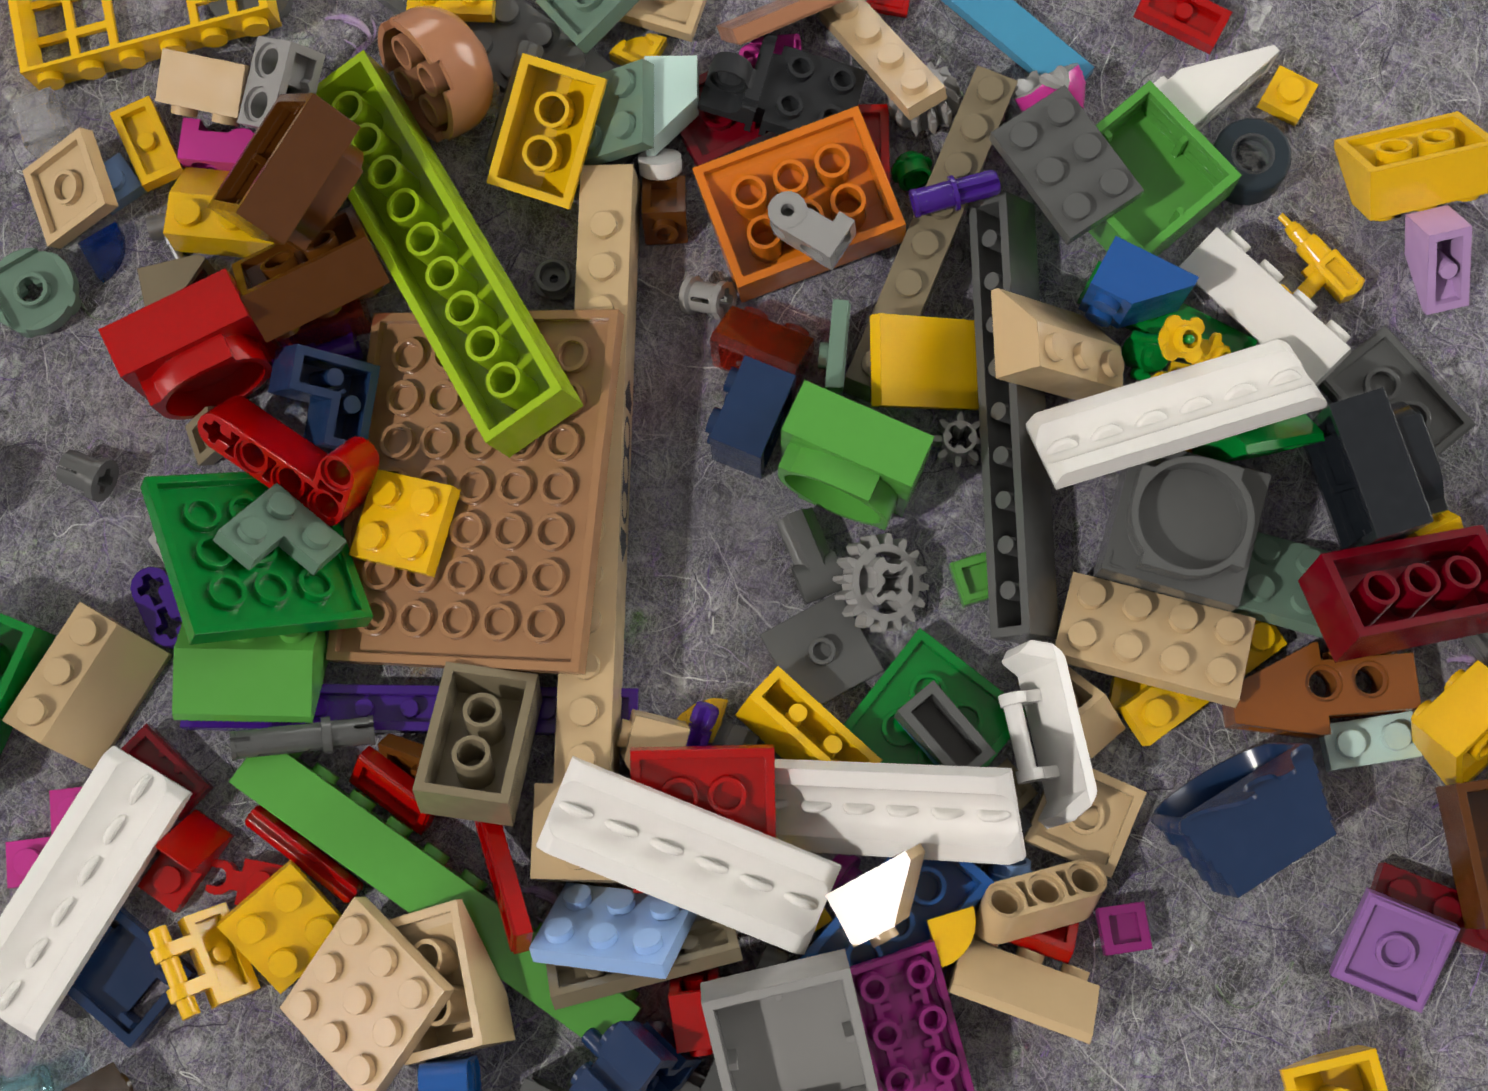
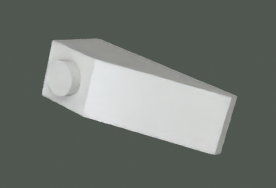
M1275 45L1181 68L1169 79L1162 76L1153 84L1200 130L1263 76L1272 66L1280 50Z

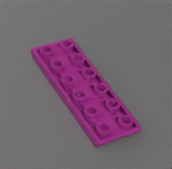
M931 939L892 954L850 966L878 1090L975 1091L935 942Z

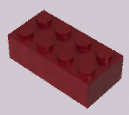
M1483 525L1322 553L1298 580L1335 663L1488 633V534Z

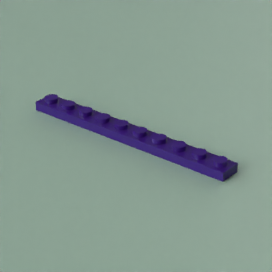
M322 684L313 723L321 722L320 717L330 716V721L373 715L375 733L427 734L439 686ZM541 687L543 701L535 735H555L557 687ZM622 688L621 720H629L632 709L639 710L640 691L638 688ZM180 720V728L184 730L240 731L305 724L293 722Z

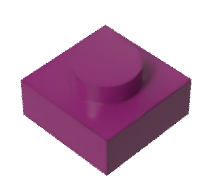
M1144 901L1095 908L1103 956L1153 949Z

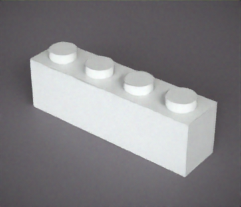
M1216 227L1179 267L1198 276L1199 279L1196 285L1250 335L1258 340L1260 344L1276 339L1288 343L1307 375L1318 387L1352 352L1351 348L1346 344L1351 336L1332 319L1326 325L1312 313L1317 306L1299 289L1291 294L1279 284L1284 276L1266 259L1258 265L1246 254L1251 246L1234 230L1231 229L1225 235Z

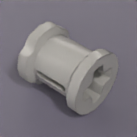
M689 275L682 282L679 290V306L684 314L695 315L698 312L713 314L716 320L726 321L731 317L736 307L737 291L732 282L720 281L715 284L704 282L700 276Z

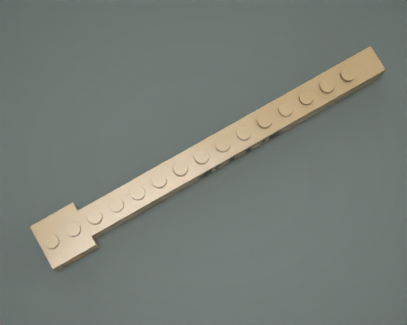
M633 164L583 165L580 175L574 310L619 309L625 315L586 674H558L553 783L534 784L530 879L540 882L618 883L549 855L537 848L536 844L572 756L619 774L620 747L616 746L622 709L621 691L623 682L641 184Z

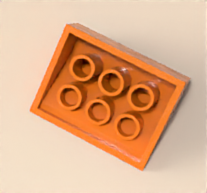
M858 106L692 168L741 303L830 270L782 241L773 233L768 217V205L771 199L781 192L792 191L799 194L805 200L808 208L813 209L831 221L835 219L839 211L855 220L856 235L834 268L900 244L906 234V223Z

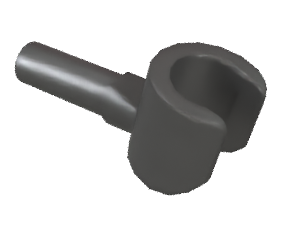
M166 214L147 217L146 226L150 238L153 241L165 239L174 259L185 257L183 252L174 250L163 234Z

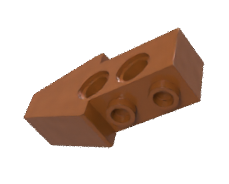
M1313 642L1243 680L1240 700L1236 708L1222 705L1225 728L1304 739H1318L1331 734L1329 719L1414 711L1421 704L1414 652L1397 654V651L1335 663L1330 652L1322 653L1323 660H1321L1319 643ZM1357 671H1362L1370 677L1372 688L1369 694L1362 692L1357 687L1355 682ZM1311 675H1317L1324 680L1326 684V694L1324 697H1318L1311 691L1309 687Z

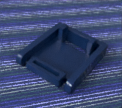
M122 906L114 918L119 924L116 927L111 923L67 994L127 1047L134 1048L138 1047L172 1005L165 991L143 1018H140L132 1011L158 979L166 985L168 983L161 965H155L150 951L154 947L148 935L150 930ZM179 956L188 981L194 979L198 974L196 969Z

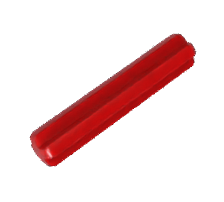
M257 805L245 819L247 827L289 860H292L298 867L344 903H350L354 897H358L363 889V883L304 836L261 805Z

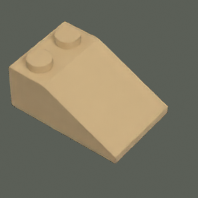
M455 899L389 919L402 935L455 989L404 1065L449 1058L516 1040L507 992L462 899Z

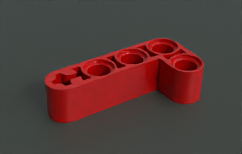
M234 395L203 414L198 420L197 428L199 435L210 448L268 488L278 483L328 526L338 524L365 502L379 468L380 458L378 451L369 440L354 436L327 454L242 396Z

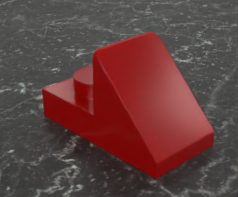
M195 809L155 845L161 851V854L137 887L172 912L180 913L212 868L211 861L220 857L235 835L201 811Z

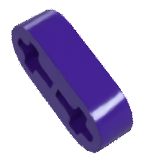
M158 567L143 568L135 574L131 581L132 597L152 639L168 649H174L178 636L173 638L168 634H163L162 631L168 628L164 613L168 612V615L177 622H182L167 572ZM151 579L164 583V585L158 588V593L162 599L160 604L154 597L145 594L150 589L149 581ZM181 625L176 628L177 634H179Z

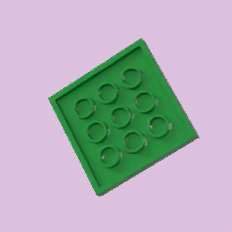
M247 472L144 477L140 488L189 645L365 627L371 622L374 616L353 558L349 556L350 550L347 542L338 555L315 575H312L279 546L251 570H248L213 541L217 531L269 489ZM340 522L330 526L345 539Z

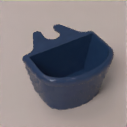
M1272 742L1241 752L1185 783V785L1165 798L1154 810L1151 817V822L1157 829L1163 831L1169 844L1175 845L1183 858L1188 859L1192 868L1196 869L1200 878L1208 883L1213 892L1239 898L1337 834L1330 822L1333 818L1326 807L1328 802L1321 790L1324 787L1317 776L1319 770L1312 759L1314 755L1313 749L1310 745L1302 743Z

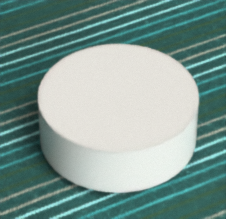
M663 148L656 156H647L646 151L638 156L639 173L646 179L656 181L668 180L682 172L681 153L677 150Z

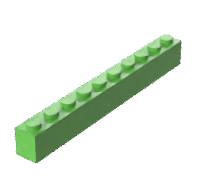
M303 752L246 758L230 779V784L407 912L412 913L455 899H462L500 979L581 1038L588 1029L593 1027L603 1035L609 1027L617 1022L634 1021L643 1008V1005L636 1001L640 992L633 989L555 1010L550 998L546 964L533 962L530 951L513 954L510 951L497 901L484 891L488 883L466 868L462 874H459L446 864L451 858L448 854L430 842H427L424 848L409 838L414 831L393 815H390L387 821L372 811L376 806L373 800L355 788L350 794L335 785L340 778L338 775L318 762L313 768L299 759ZM540 922L537 928L532 926V942L541 928L542 922Z

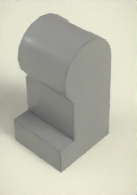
M781 192L775 195L768 205V217L773 233L782 241L831 271L856 235L854 219L839 211L835 219L831 221L813 209L808 208L805 200L795 192Z

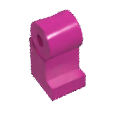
M183 118L177 159L184 168L194 167L230 171L255 133L246 128H235L228 133L208 131L201 119Z

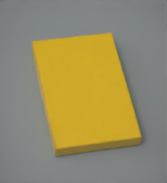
M885 313L870 315L872 407L979 410L974 320Z

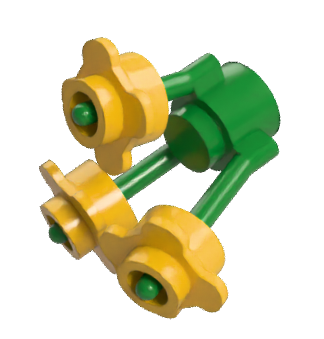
M1171 315L1165 320L1159 334L1133 331L1123 345L1122 357L1125 365L1132 367L1130 377L1141 381L1168 373L1161 371L1153 376L1150 375V373L1165 368L1168 361L1182 358L1191 363V365L1230 354L1231 350L1229 346L1224 345L1222 342L1221 333L1214 332L1209 340L1202 339L1201 334L1204 332L1205 326L1200 318L1192 317L1190 320H1182L1179 315Z

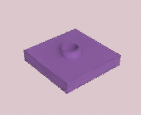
M1366 887L1331 964L1329 973L1334 978L1422 1013L1458 936L1460 927L1454 922Z

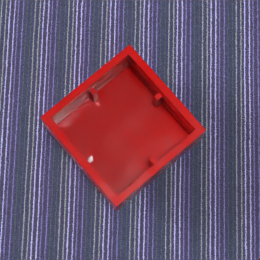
M226 268L98 329L120 378L146 398L150 406L163 417L173 420L192 419L206 406H217L234 395L244 398L251 395L268 378H271L272 359L275 356V350L279 348L275 339L266 343L240 299L236 280Z

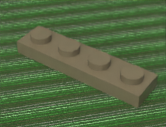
M707 918L693 923L666 979L546 964L550 998L554 1009L557 1010L742 961L743 958L736 930Z

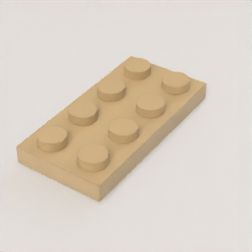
M1073 572L1055 646L1063 652L1069 665L1236 708L1240 700L1256 618Z

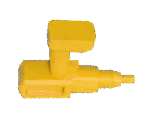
M1284 213L1279 215L1278 220L1286 227L1285 232L1288 238L1297 246L1296 252L1308 264L1301 271V274L1306 279L1297 289L1303 292L1309 299L1322 287L1339 304L1353 299L1361 290L1365 279L1336 248L1331 250L1315 233L1311 235L1301 224L1296 221L1292 222ZM1281 284L1289 293L1293 294L1284 284Z

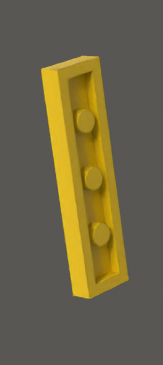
M1255 620L1245 675L1287 645L1276 625ZM1147 685L1118 706L1117 709L1143 747L1152 745L1210 701Z

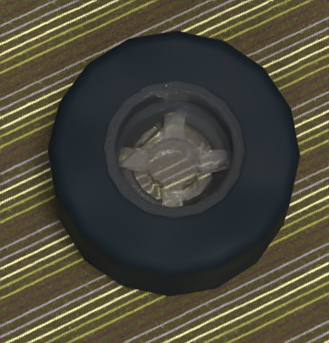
M1245 118L1232 122L1219 133L1213 144L1242 175L1230 196L1225 199L1235 205L1250 206L1265 201L1276 192L1291 166L1292 150L1287 137L1275 125L1262 119Z

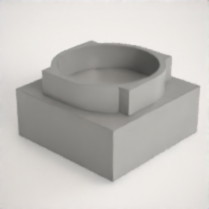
M845 949L700 983L701 1005L722 1091H879Z

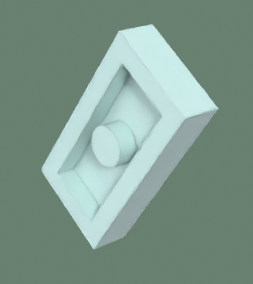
M1408 711L1331 723V734L1319 738L1326 772L1422 757V753L1412 742L1411 717L1413 712Z

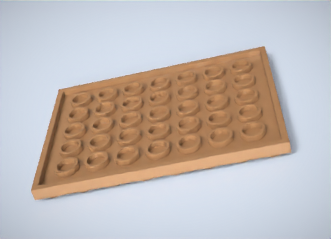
M619 309L529 311L584 406L510 458L485 443L413 312L373 313L367 363L381 367L368 440L378 451L380 458L378 469L451 485L461 490L434 578L352 557L374 617L369 625L365 627L330 630L326 660L334 663L444 668L447 661L518 672L586 674L625 315ZM365 502L345 517L343 533L349 550L351 549Z

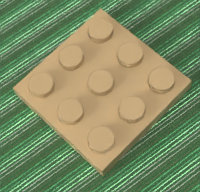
M366 896L354 897L280 1006V1009L353 1091H386L455 989Z

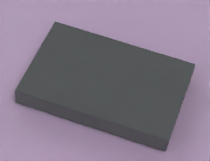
M1386 325L1353 350L1318 386L1333 403L1384 387L1390 404L1404 402L1415 413L1421 411L1437 457L1476 425Z

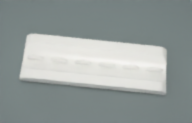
M1276 339L1037 412L1027 421L1026 430L1057 490L1327 407V401L1313 380L1307 375L1289 344Z
M112 746L103 754L0 916V1018L33 1040H39L158 850L155 845L168 834L193 794L191 791L116 746Z
M572 756L536 844L537 848L549 855L789 952L805 955L827 902L825 895L831 892L841 869V864L575 756Z
M775 759L776 835L779 840L806 851L894 858L921 843L925 850L923 860L1010 865L1022 861L1026 857L1012 768Z

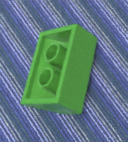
M182 623L174 646L173 719L188 721L313 723L328 660H326L328 645L325 631L189 645Z

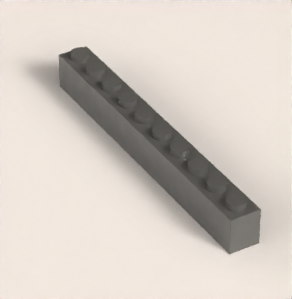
M1005 190L996 196L968 204L990 639L1023 644L1030 640L1045 641L1056 639L1059 622L1050 477L1026 430L1027 421L1035 413L1046 410L1045 392L996 379L991 290L1000 288L1040 301L1035 206Z

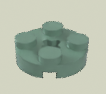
M23 248L5 256L0 261V322L26 338L46 335L62 327L81 307L79 282L73 269L57 254L38 251L36 248ZM34 283L38 287H43L41 296L34 301L32 299L24 300V297L29 294L27 287L30 284Z

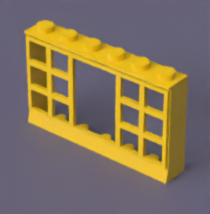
M8 0L20 74L39 91L58 90L67 83L82 79H100L106 73L124 68H141L147 62L161 59L162 48L185 53L203 47L216 48L227 44L230 40L245 36L258 37L265 35L271 29L282 27L276 0H258L259 6L241 11L238 10L237 0H227L229 14L200 21L198 7L219 0H186L190 24L120 43L112 0H101L105 20L81 27L76 25L72 3L80 0ZM62 5L67 30L39 37L35 12ZM107 31L109 46L81 53L79 38ZM69 41L71 56L43 63L41 48Z

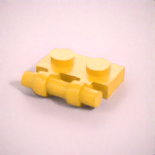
M226 902L180 919L177 923L182 933V938L172 941L167 925L156 927L148 932L154 947L150 951L154 964L161 965L170 988L166 991L167 997L171 1005L176 1004L182 1021L193 1018L201 1013L195 995L205 992L211 1009L252 994L261 988L250 961L217 928L218 921L230 912ZM190 953L199 976L189 981L179 956Z

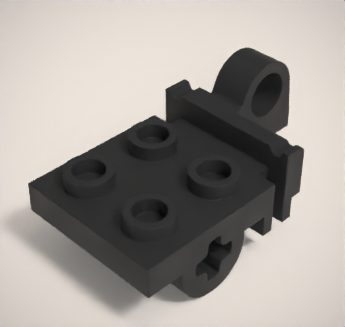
M768 33L764 35L755 69H753L751 63L745 57L733 52H719L714 56L697 109L744 123V130L750 132L752 123L756 122L761 124L758 135L765 136L766 131L781 135L858 106L867 71L785 45L782 55L775 54L773 51L778 36Z

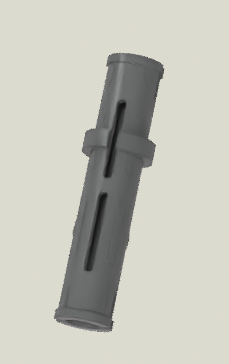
M373 715L330 721V716L320 717L321 722L240 731L230 730L232 761L243 758L324 750V754H331L334 748L370 744L372 746L375 745Z

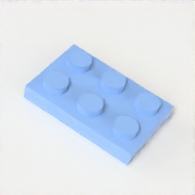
M566 882L531 943L529 950L533 962L666 979L697 914L646 893H633V890Z

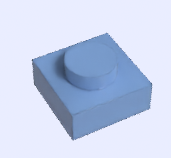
M120 152L104 162L119 205L110 213L111 215L147 192Z

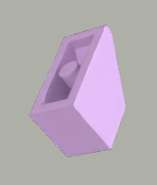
M1449 205L1405 214V257L1422 311L1426 315L1469 306L1472 225Z

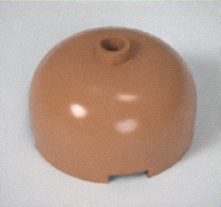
M435 6L413 7L380 24L378 29V48L384 70L388 73L394 71L397 86L404 95L403 99L423 133L435 142L443 139L450 141L476 127L486 116L491 106L494 83L486 50L471 28L457 15Z

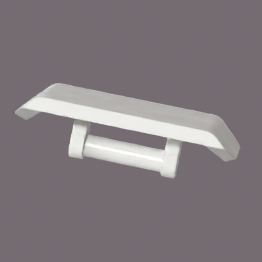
M1030 640L1008 650L1002 660V664L1018 677L1021 691L999 695L998 699L1000 708H1004L1018 769L1015 772L1018 784L1042 781L1047 803L1038 821L1049 829L1075 821L1089 809L1096 798L1097 786L1065 655L1053 643ZM1023 706L1025 707V711H1026V715H1027V720H1028V724H1029V728H1030V733H1031V737H1032V741H1033V746H1034V750H1035V754H1036V758H1037L1038 767L1036 766V762H1035V758H1034V754H1033V749H1032V745H1031V741H1030V736H1029V732H1028V728H1027V723H1026V719H1025V715H1024V711H1023Z

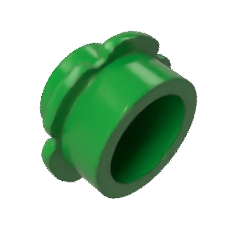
M908 151L901 154L891 168L893 181L898 183L899 187L905 191L925 186L932 173L930 170L932 167L931 158L917 151Z

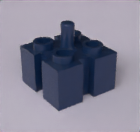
M620 1021L609 1027L603 1035L593 1027L584 1033L581 1041L598 1059L595 1063L588 1061L578 1068L571 1078L572 1087L569 1091L680 1090L703 1059L690 1056L689 1052L677 1054L674 1032L663 1021H646L644 1025L638 1021Z

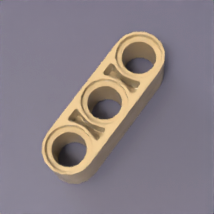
M1075 860L996 881L986 889L975 912V932L986 942L1003 944L1082 922L1090 917L1107 887L1105 872L1100 866L1091 861Z

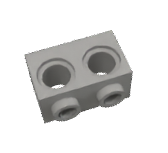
M258 36L237 123L258 129L280 94H316L326 54L292 41Z

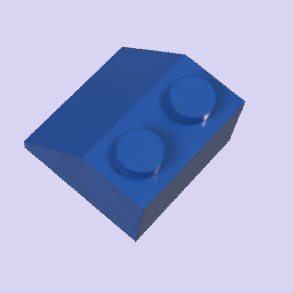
M1115 236L1078 309L1085 312V317L1098 326L1107 328L1111 325L1119 329L1178 311L1199 277Z

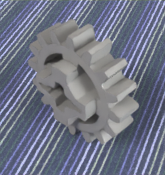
M890 533L860 537V543L848 544L846 546L851 557L837 559L836 563L844 570L842 575L833 576V582L842 584V591L838 592L834 597L835 600H846L848 605L842 612L844 617L857 615L855 627H870V632L873 633L886 632V630L898 631L902 629V623L914 622L916 620L911 610L912 608H924L925 603L918 595L919 591L929 590V585L920 582L919 576L927 571V567L916 566L914 561L920 553L918 550L905 551L907 546L906 539H893ZM881 553L888 556L891 559L889 561H886L884 557H876L875 554ZM877 605L879 609L885 608L887 612L880 613L873 610L872 607Z

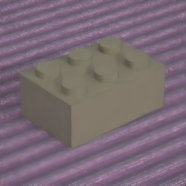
M446 661L412 789L420 813L514 826L543 701L538 674Z

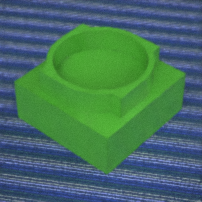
M1149 80L1095 125L1144 189V192L1139 199L1088 232L1106 251H1108L1115 236L1159 256L1230 196L1242 175Z
M804 380L781 429V461L778 465V478L785 486L798 494L800 499L844 518L875 526L885 531L893 513L903 517L923 473L935 436Z

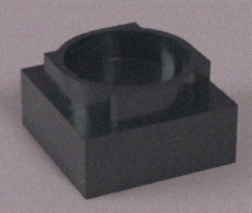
M1382 387L1331 403L1312 420L1323 431L1325 441L1303 447L1341 550L1404 539L1434 522L1433 517L1449 510L1444 498V486L1439 461L1421 411L1415 413L1404 402L1390 404L1386 391Z

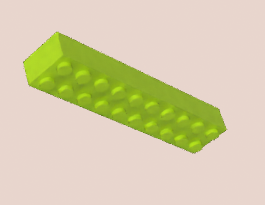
M362 50L320 81L316 92L317 96L361 127L351 144L360 149L364 154L361 167L363 173L350 191L348 198L485 443L510 458L584 405L389 73L367 52Z

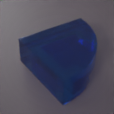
M116 221L78 243L95 274L103 283L109 280L120 268L125 256L126 241L124 233Z

